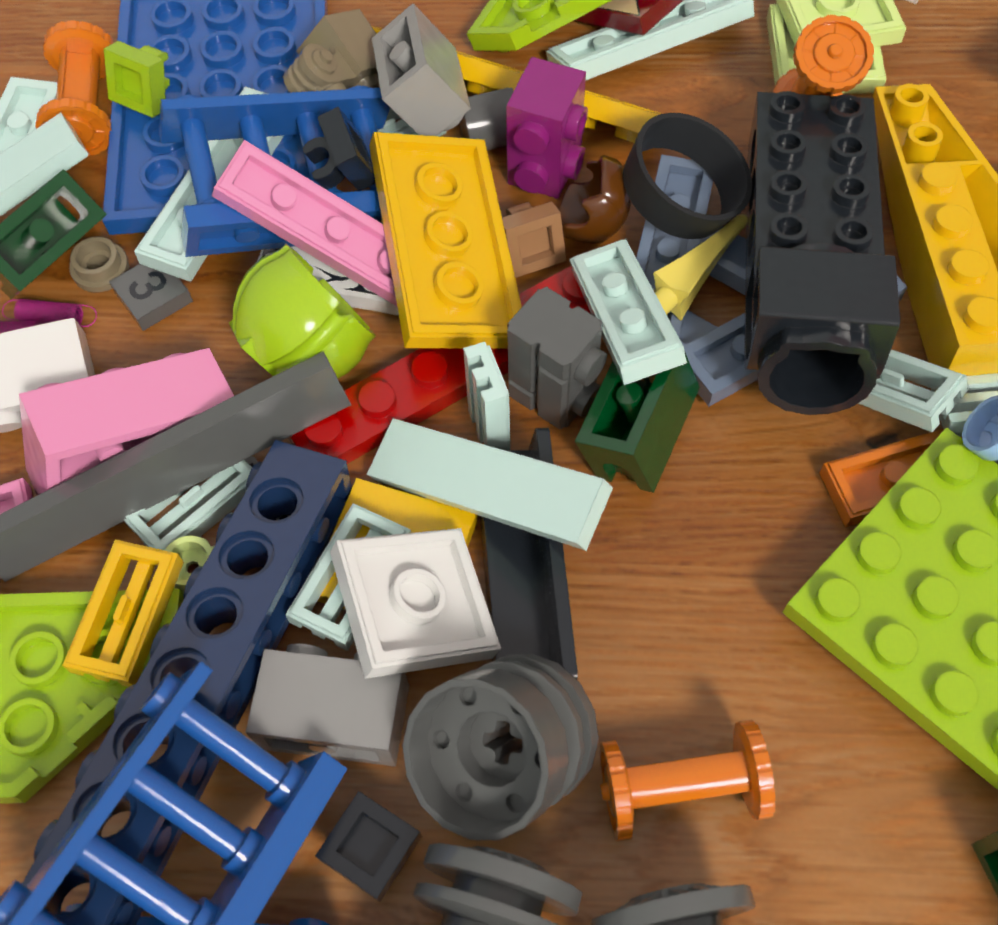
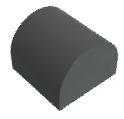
M504 88L468 97L471 109L464 114L460 121L461 137L485 140L487 151L507 146L506 105L514 92L513 88Z

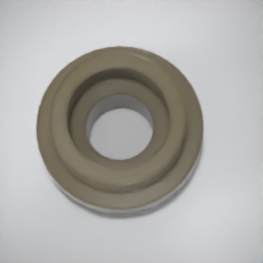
M90 237L79 242L72 250L69 270L74 282L81 289L88 292H104L112 289L109 281L129 270V260L124 250L111 240L104 237Z

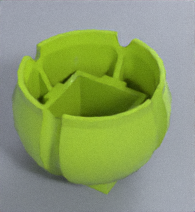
M285 244L280 250L260 258L246 272L237 288L233 304V319L229 322V325L240 347L272 376L324 351L337 378H340L349 373L361 361L369 343L376 335L372 330L369 331L370 327L325 279L318 281L312 274L314 268L288 244Z

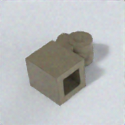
M360 9L324 15L297 49L299 56L285 71L283 79L289 92L345 90L354 86L380 88L372 38L376 35V32Z

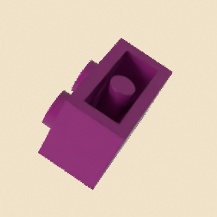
M531 57L506 105L508 184L520 187L529 193H540L559 199L568 178L577 179L585 157V147L581 145L582 134L588 115V108L584 106L586 71Z

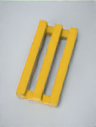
M115 539L62 666L73 674L84 676L85 673L92 675L97 680L106 682L114 680L126 687L135 685L141 675L184 564L179 554ZM131 559L138 561L125 594L119 600L113 615L114 622L98 659L92 658L91 656ZM156 565H158L152 582L150 584V587L148 589V592L146 594V597L144 599V602L142 604V607L140 609L137 620L135 622V625L133 627V630L131 632V635L129 637V640L127 642V645L125 647V650L123 652V655L121 657V660L119 664H117V661L119 659V656L121 654V651L123 649V646L125 644V641L127 639V636L129 634V631L131 629V626L133 624V621L135 619V616L145 594L146 588L148 586L154 568Z

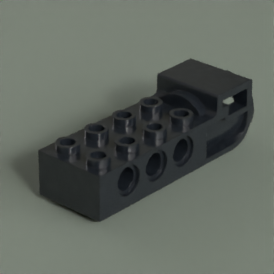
M790 91L779 93L757 92L748 143V167L751 172L753 186L752 195L747 205L744 366L746 370H758L759 390L770 403L785 411L804 415L831 414L849 409L868 397L876 386V379L880 378L885 368L900 326L895 255H885L874 98H862L846 94L839 96L807 95Z

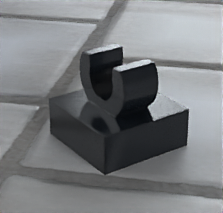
M337 106L317 117L324 137L311 139L302 149L313 164L319 163L326 158H329L325 166L312 172L313 179L325 189L337 186L345 177L358 191L376 184L372 161L362 135L342 110Z
M358 791L315 857L368 895L381 902L422 838L420 831Z

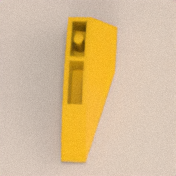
M931 84L875 87L873 93L887 201L908 296L928 362L967 376L998 373V174Z

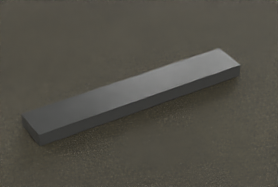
M324 351L0 514V578L6 582L123 522L126 519L125 516L144 508L147 510L272 446L275 440L282 441L350 406L351 403Z

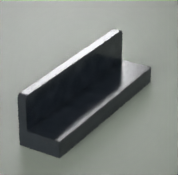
M535 428L528 450H505L553 464L549 428ZM480 516L487 608L501 646V650L492 658V662L505 655L535 654L559 663L578 680L563 543Z

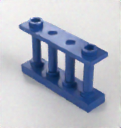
M354 86L345 90L213 97L182 95L175 99H161L159 125L161 144L184 142L197 201L196 205L184 206L181 238L185 257L282 248L285 244L294 247L293 244L212 197L217 179L208 140L243 138V141L246 140L270 155L266 137L300 135L303 147L311 139L324 137L317 117L338 106L362 135L371 158L369 144L374 132H378L377 129L384 128L390 107L382 100L380 88ZM305 155L310 179L318 184L313 179L312 172L325 166L329 158L313 164ZM376 184L370 186V190L342 192L336 186L326 189L383 224Z
M200 661L180 678L169 672L155 687L140 709L150 719L27 887L15 879L0 896V925H66L42 908L75 863L166 925H254L348 768L324 751L298 761V763L291 760L286 765L193 699L213 670ZM174 725L266 790L264 799L271 803V806L256 829L248 826L242 831L147 764ZM126 791L223 858L221 868L228 873L211 900L202 897L196 902L97 834Z

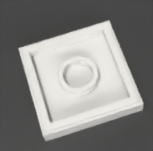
M461 528L336 540L330 554L365 679L492 659L501 650Z

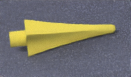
M745 214L737 215L703 243L653 273L655 279L654 292L666 315L671 311L679 320L683 319L719 259L747 225L748 217Z

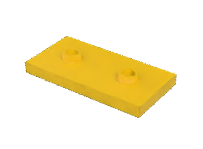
M374 132L369 148L404 348H465L486 342V345H490L491 348L508 349L507 323L522 306L485 140Z

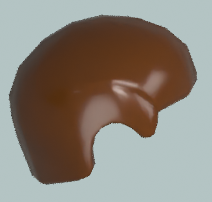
M602 155L598 161L587 162L586 167L593 174L592 180L584 183L573 182L565 192L559 211L561 212L563 236L566 238L590 244L605 242L619 231L628 217L632 202L624 186V166L617 159Z

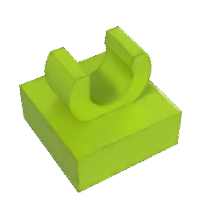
M121 41L103 48L108 99L151 118L160 114L161 99H166L165 90L170 85L169 79L164 77V62L168 60V53L149 45L138 49Z

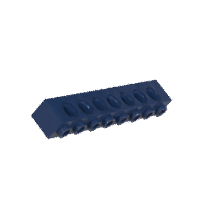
M275 440L264 461H259L252 467L247 479L244 496L234 513H228L221 521L216 535V544L203 567L199 566L191 573L185 587L184 600L170 624L163 625L157 632L151 646L150 660L137 683L130 685L119 698L114 712V723L98 750L92 751L81 764L76 776L75 791L59 819L52 821L40 835L34 851V863L24 878L23 885L27 887L148 722L150 717L140 711V709L167 673L171 672L180 678L200 661L213 670L193 699L236 729L255 692L264 649L276 650L289 625L285 614L327 547L351 492L352 486L346 460ZM290 515V516H288L287 518H284V519H281V520H275L276 518H278V517H280V516ZM262 567V569L255 574L242 576L245 572H247L250 569ZM225 623H234L227 631L210 635L211 631L217 626ZM174 725L160 744L168 745L166 751L158 760L148 765L200 800L221 758ZM126 791L97 834L101 836L105 824L114 815L130 811L127 823L119 832L102 838L161 877L183 830ZM76 863L42 908L66 925H136L144 910ZM90 883L89 893L85 901L76 910L67 914H61L62 903L66 895L76 886Z

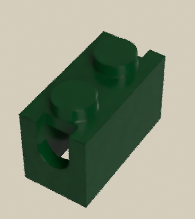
M64 169L0 223V280L3 283L0 289L10 299L21 292L107 215ZM62 196L68 200L80 214V219L77 220L57 198Z
M686 353V364L624 385L612 361L575 439V443L596 477L612 482L616 472L624 473L626 477L636 482L640 490L654 493L700 388Z

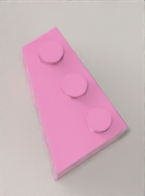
M210 348L186 354L175 353L161 360L127 368H112L102 374L65 383H50L36 390L19 393L25 467L36 495L233 397L234 394Z

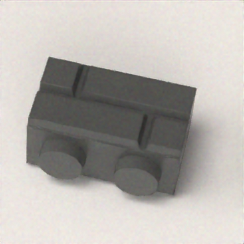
M548 287L538 289L507 323L509 396L529 410L538 408V416L560 430L564 427L567 428L577 415L582 418L587 416L601 386L597 383V377L606 363L607 353L600 350L602 321L579 306L571 309L568 299Z

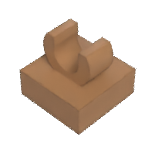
M552 201L536 207H532L529 202H525L506 209L507 216L502 217L515 278L567 261L561 212Z

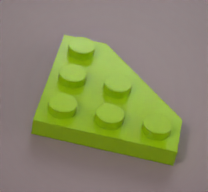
M489 0L466 34L474 51H517L612 0Z
M173 589L158 631L163 625L171 623L181 606L184 594L180 589ZM126 590L118 591L91 656L92 658H99L114 622L113 615L121 596L125 594ZM148 590L145 591L117 664L121 660ZM93 591L0 594V804L26 803L114 722L116 705L122 693L128 687L122 686L118 681L114 680L109 682L97 680L92 675L85 673L84 676L73 674L62 666ZM150 651L144 664V667L142 669V672L150 660Z

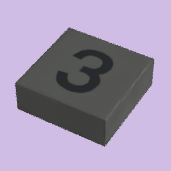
M138 264L109 281L114 293L142 331L193 302L188 289L178 277L142 264Z

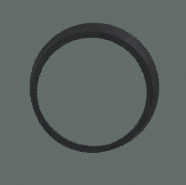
M664 113L649 119L642 126L623 170L626 192L637 211L656 228L683 239H701L712 235L741 213L748 205L752 195L751 172L738 147L728 136L712 124L684 113ZM653 148H665L682 153L698 163L709 174L718 189L721 200L720 215L697 213L669 198L656 185L648 173L642 152Z

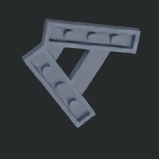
M662 154L655 179L656 185L679 205L691 211L706 214L713 180L709 174L694 160ZM645 220L636 259L652 289L655 290L653 275L655 271L680 258L712 235L701 239H683L667 234ZM738 235L709 275L745 295L746 239ZM897 276L899 301H901L907 286ZM687 310L682 320H679L671 311L667 314L684 347L700 386L698 394L708 407L758 380V370H746L744 366L745 313L719 327Z

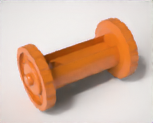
M826 15L823 18L819 17L813 20L811 24H808L802 30L796 41L795 53L793 55L796 68L788 71L786 75H783L777 81L772 93L790 91L807 95L839 96L843 95L842 91L847 92L855 88L857 84L863 81L873 64L874 46L871 43L869 33L863 29L860 23L842 15Z
M69 20L55 24L54 27L47 31L44 37V56L49 61V65L58 71L56 99L40 107L36 115L35 127L37 129L61 112L73 126L89 153L88 156H94L106 150L109 146L112 122L108 115L97 106L99 79L106 76L103 48L114 42L112 37L98 26L84 21Z
M746 720L735 723L733 730V752L626 767L623 754L616 740L600 742L599 753L603 782L600 785L602 800L606 801L615 840L618 842L633 838V809L738 793L742 794L747 809L754 820L772 818L773 813H775L776 801L773 771L765 740L755 721Z

